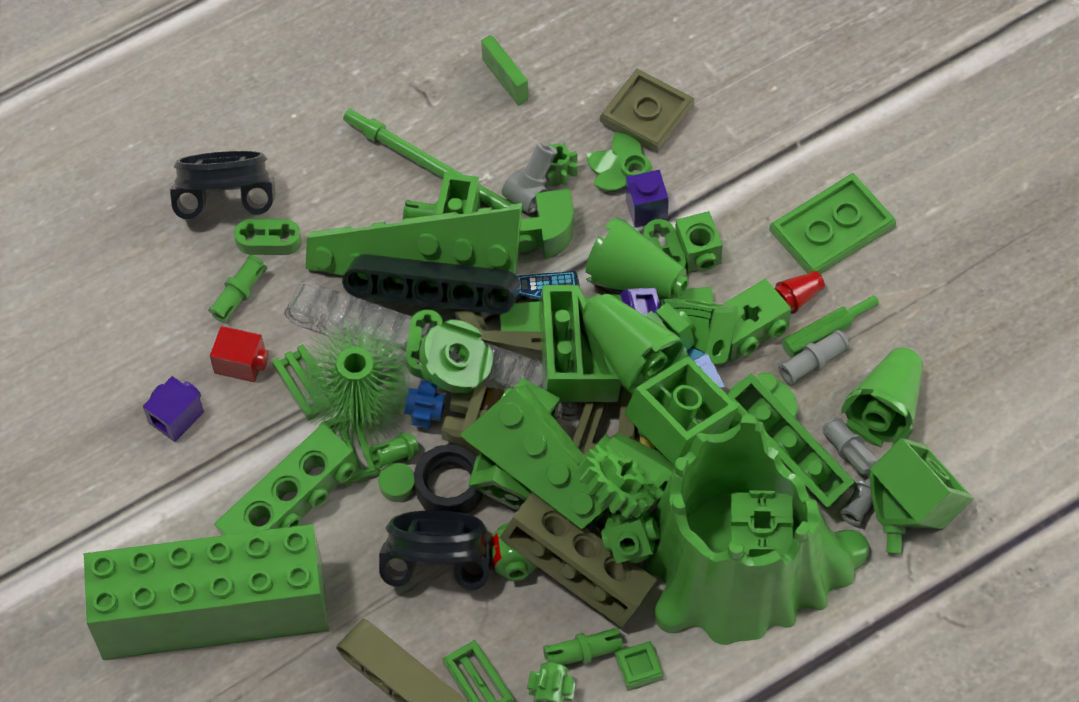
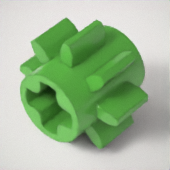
M549 143L548 145L556 149L557 154L545 178L549 186L553 184H564L566 186L570 175H578V165L576 164L578 162L577 152H569L566 143L562 145H551Z
M548 662L540 665L539 672L530 671L527 689L529 690V695L535 696L534 702L573 701L576 683H574V677L568 676L569 669L567 667Z

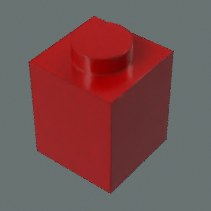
M225 326L220 327L210 353L214 374L254 383L259 370H265L269 357V351L265 349L262 335Z

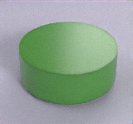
M392 463L384 467L378 478L382 495L391 501H403L409 498L415 491L413 470L403 463Z

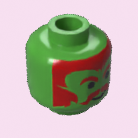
M506 523L500 526L489 539L491 566L497 575L511 581H519L535 571L538 566L499 538L509 524Z

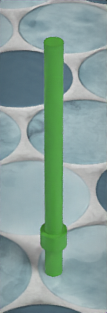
M348 109L345 112L343 120L363 131V136L375 143L380 141L443 178L444 173L463 175L386 130V125L374 118L369 120L352 109ZM480 184L482 202L494 209L509 208L513 204Z

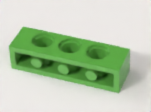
M750 373L728 394L739 406L737 413L741 417L745 414H752L756 418V422L763 423L768 444L779 451L784 463L803 479L805 485L827 508H830L854 486L856 481L753 373Z
M322 423L214 523L218 532L222 536L299 526L302 518L312 508L320 507L327 500L329 493L339 483L343 484L353 476L356 467L359 466L353 450ZM324 467L323 472L319 475H309L312 469ZM297 492V495L292 500L282 501L285 494ZM270 517L267 524L260 527L254 526L258 519Z

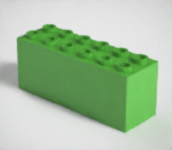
M313 524L83 553L87 625L103 660L329 631L323 563Z

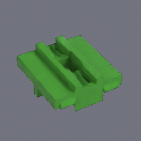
M749 490V493L731 494V543L744 545V552L749 557L762 556L775 550L778 551L780 556L786 554L793 541L792 495L759 490ZM755 519L767 520L769 522V529L754 528Z

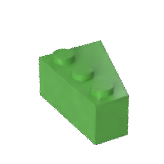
M542 285L539 320L544 390L559 397L560 402H618L621 382L583 320L585 314L584 307L587 302L579 285Z

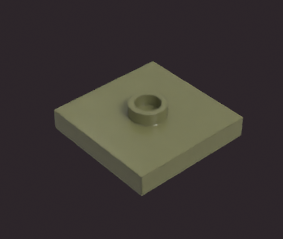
M636 68L601 113L600 122L617 132L631 136L640 144L658 153L694 106V98Z

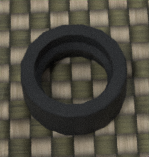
M446 444L436 446L423 454L416 464L413 475L417 499L425 510H445L467 514L475 509L482 500L483 493L469 487L466 492L459 496L445 498L432 493L427 483L429 475L434 470L447 465L460 466L466 469L471 476L477 458L475 453L464 446Z

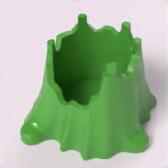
M745 414L741 417L739 425L725 433L697 434L688 454L676 460L675 468L656 509L650 514V517L656 519L660 538L656 539L653 554L644 560V570L648 574L660 577L666 585L655 606V622L662 631L677 633L687 628L699 627L714 642L721 645H729L739 641L760 639L773 626L792 627L796 622L797 612L803 608L825 609L828 604L827 595L832 589L847 587L852 583L854 571L860 568L868 557L869 543L865 536L855 530L833 532L823 520L816 500H812L808 496L803 479L789 471L783 464L779 451L768 444L763 423L756 422V418L752 414ZM749 490H759L792 495L793 541L786 554L780 556L778 551L775 550L762 556L749 557L744 552V545L731 543V494L749 493ZM755 519L754 528L769 529V522L763 519Z

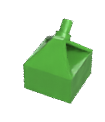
M687 356L636 387L624 415L638 428L639 435L647 437L675 466V462L679 457H684L688 454L697 434L725 433L739 406Z
M900 438L869 469L874 510L877 520L881 525H884L883 533H887L886 553H901L902 534H906V527L943 530L974 500V497L927 445Z

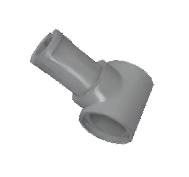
M537 143L527 166L521 168V170H516L508 177L503 185L502 195L514 204L523 203L522 210L530 215L536 212L535 193L548 192L547 188L544 187L546 182L545 175L557 154L556 149L546 143Z

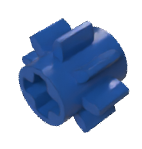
M421 381L418 389L409 388L408 393L410 394H407L404 415L412 416V425L429 428L432 420L441 421L446 395L438 393V386L436 384Z

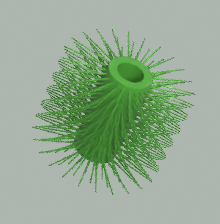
M353 320L354 347H352L347 322L348 344L346 339L344 342L342 336L340 347L338 343L336 344L327 335L336 350L329 343L325 346L324 342L321 341V345L330 350L329 353L323 350L315 352L322 356H327L331 361L328 362L323 357L321 359L311 358V361H304L316 362L318 364L323 363L324 366L317 367L311 365L313 367L301 368L311 369L300 370L308 371L303 372L305 374H309V372L314 373L301 375L311 376L304 377L308 379L301 381L311 382L308 384L314 385L302 387L312 389L302 393L313 394L308 399L303 400L314 401L311 402L312 405L318 403V407H311L318 410L316 413L323 410L322 412L324 413L318 416V419L324 416L330 417L329 420L332 417L334 418L331 421L330 427L341 416L342 420L339 427L343 424L344 428L347 429L348 422L350 421L349 427L353 437L356 414L357 434L358 418H360L365 438L364 421L367 430L368 427L369 430L370 428L372 430L371 424L375 429L371 421L372 419L374 423L376 421L386 432L376 416L383 423L387 420V423L391 425V421L382 416L383 413L389 416L391 414L395 415V412L390 411L391 407L401 408V405L405 407V404L394 403L391 400L401 401V398H407L401 397L407 396L404 394L408 393L402 392L408 391L402 389H409L404 387H409L410 385L404 384L411 383L403 382H407L405 379L410 378L400 377L405 375L400 373H403V370L409 369L404 367L411 366L398 365L402 364L399 362H388L384 366H377L379 363L382 364L383 361L399 360L405 357L395 354L383 356V354L394 350V347H388L387 351L384 350L375 354L377 349L381 346L383 347L389 341L387 340L389 337L383 342L382 338L375 349L374 346L377 341L374 338L376 334L370 344H368L367 337L369 338V332L367 330L368 334H366L363 343L364 336L361 339L360 322L357 345H355ZM326 364H329L330 366H331V365L334 366V368H333V367H332V368H330V367L327 368L325 365H326ZM384 368H387V369L390 368L389 370H391V371H389V372L386 371V370H384V371L382 372V370H383ZM383 376H389L388 378H390V379H388V380L385 379V380L383 381V380H380L379 378H381V377H383ZM323 378H329V379H332V381L326 383V382L322 381L321 379H323ZM384 383L385 385H387V386H389V387H388V388H383V387H380L379 385H381V384ZM328 385L333 387L327 391L323 390ZM381 391H382V392L385 391V392L389 393L390 395H388V394L383 395V394L381 393ZM327 393L330 394L328 398H322L323 396H321L323 394L326 395ZM329 399H336L333 403L330 402L329 405L325 404L324 406L320 407ZM382 405H386L389 409H384ZM375 408H376L377 410L379 409V410H380L379 412H380L382 415H380L379 413H377V411L375 410Z

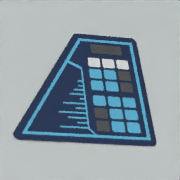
M576 271L517 276L521 284L518 295L539 300L541 298L542 285H578Z

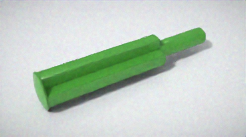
M873 295L849 309H846L844 306L782 339L781 343L784 351L790 358H793L801 353L803 347L807 344H816L834 331H843L852 326L851 321H853V318L877 306L879 300Z

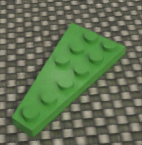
M523 203L511 204L509 208L492 210V207L481 208L478 212L458 214L457 212L408 218L403 219L402 222L392 224L378 222L373 223L370 227L355 229L349 226L312 231L307 237L305 269L344 275L355 257L361 254L507 270L516 275ZM356 272L360 278L368 280L366 275ZM390 276L396 283L403 284L398 277ZM425 280L429 286L438 288L433 281ZM460 285L465 291L473 292L469 286ZM495 289L500 295L509 296L504 290Z

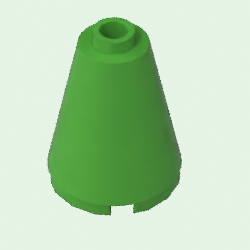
M613 218L606 224L605 228L610 231L605 239L600 236L597 237L588 257L585 273L591 275V277L586 278L587 282L621 291L656 288L658 299H674L676 296L680 298L684 294L689 283L684 267L625 220Z
M598 294L586 303L583 320L623 387L632 395L636 387L654 377L661 369L665 370L674 365L680 358L684 344L678 335L610 294L601 296Z
M909 348L893 349L845 398L841 412L842 414L845 412L848 418L846 422L847 427L854 434L860 435L864 441L872 445L881 446L883 442H894V445L900 438L908 439L912 433L924 366L921 357L914 350Z

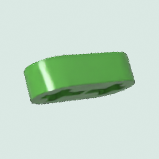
M246 219L241 221L234 230L238 249L244 254L289 255L296 252L302 243L299 226L294 221L287 219ZM253 232L256 234L253 236L252 241H246L249 233ZM284 233H290L287 241H281L280 239L283 238Z
M663 219L650 221L645 226L644 236L686 269V257L673 225ZM655 233H660L662 237H665V245H660L658 238L654 237Z
M432 310L417 312L410 322L406 348V361L408 362L406 363L408 364L407 366H411L407 367L409 372L418 378H424L421 373L422 365L417 363V360L420 359V345L424 339L422 329L426 323L432 324L433 328L443 324L441 316Z

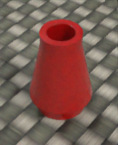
M812 271L805 275L777 282L774 289L789 305L791 314H795L811 298L825 288V282L819 272Z

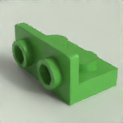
M482 452L478 453L468 486L518 511L532 491Z

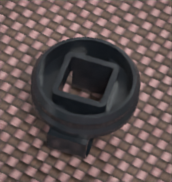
M222 151L191 155L178 159L173 166L176 168L177 177L174 180L175 184L170 189L171 206L174 213L182 219H193L201 213L206 204V189L240 187L242 205L249 213L260 215L267 212L271 208L276 195L274 177L269 178V172L266 170L265 161L268 158L263 153L257 151ZM260 188L266 192L268 201L264 204H255L250 199L249 192L252 189ZM184 193L193 194L198 200V207L195 209L185 208L181 204L180 196Z
M422 510L397 515L386 525L388 538L383 543L379 553V574L386 584L399 587L408 583L417 562L430 564L455 563V579L466 590H478L486 584L491 570V550L487 547L485 534L488 529L479 518L455 511ZM394 558L401 559L406 563L408 569L396 571L390 566L389 560ZM469 562H475L482 567L483 572L478 575L469 574L465 570L464 565Z

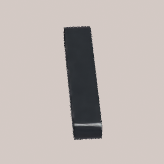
M361 254L355 257L342 279L345 291L356 298L490 314H505L509 312L521 289L518 277L507 270ZM356 272L363 273L368 280L360 278ZM390 276L398 277L403 284L396 283ZM425 280L433 281L438 288L429 286ZM460 285L469 286L473 292L465 291ZM495 289H502L509 296L500 295Z

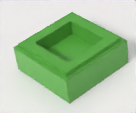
M651 641L615 652V660L627 691L663 680V672Z

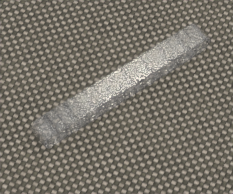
M301 281L284 311L285 317L290 322L325 336L328 335L330 338L334 336L336 340L339 338L340 341V330L342 327L347 344L346 325L348 322L353 346V320L355 345H357L360 322L362 332L360 336L361 339L364 336L363 343L366 334H368L367 330L370 338L368 344H370L375 334L374 340L382 332L374 348L382 338L383 342L389 337L387 339L389 341L382 347V350H386L388 347H399L391 355L395 354L405 357L394 360L407 364L404 359H406L405 351L410 322L412 320L411 316L313 282ZM425 324V327L422 329L423 338L427 335L430 328H433L432 324ZM485 343L486 347L490 346L493 354L492 369L489 375L482 381L487 383V388H500L505 392L509 387L514 388L521 378H524L544 389L542 362ZM453 350L449 354L454 362H464V359L458 357L459 351ZM420 359L417 360V363L419 365H422ZM559 402L557 418L567 421L577 420L584 402Z

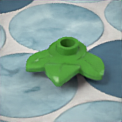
M620 132L614 134L612 150L590 152L586 155L591 170L598 174L594 181V186L605 191H616L625 187L627 176L652 171L651 162L642 154L640 143L631 136ZM631 170H639L640 172H630V171H631Z

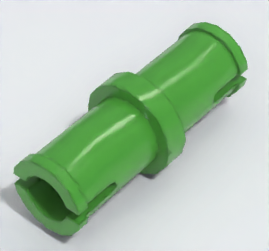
M249 255L233 278L229 277L224 283L226 288L208 309V312L215 319L222 323H227L242 300H248L251 296V288L263 272L267 270L264 262L254 255Z
M614 627L610 630L587 636L584 633L576 634L575 639L549 646L545 645L543 646V653L549 663L567 665L581 661L582 664L591 662L593 657L623 650L622 638L617 636L620 635L619 629Z

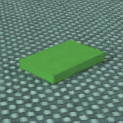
M851 173L772 222L769 231L807 274L812 271H817L821 274L896 226V219L854 173Z

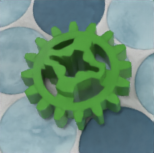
M595 445L579 461L580 465L577 471L582 474L579 481L589 486L586 492L592 495L595 494L596 497L594 499L599 505L604 507L609 505L612 513L620 510L625 518H628L630 514L638 518L641 514L644 515L655 501L653 498L656 496V492L651 489L654 484L653 481L644 477L646 471L638 469L637 466L639 464L629 456L627 459L624 458L622 451L619 450L615 454L609 446L602 449Z

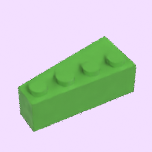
M528 385L514 387L460 434L463 439L580 529L593 525L610 511L609 505L605 507L599 505L594 499L596 495L586 492L589 486L579 481L582 474L577 471L580 465L579 461L583 458L584 454Z

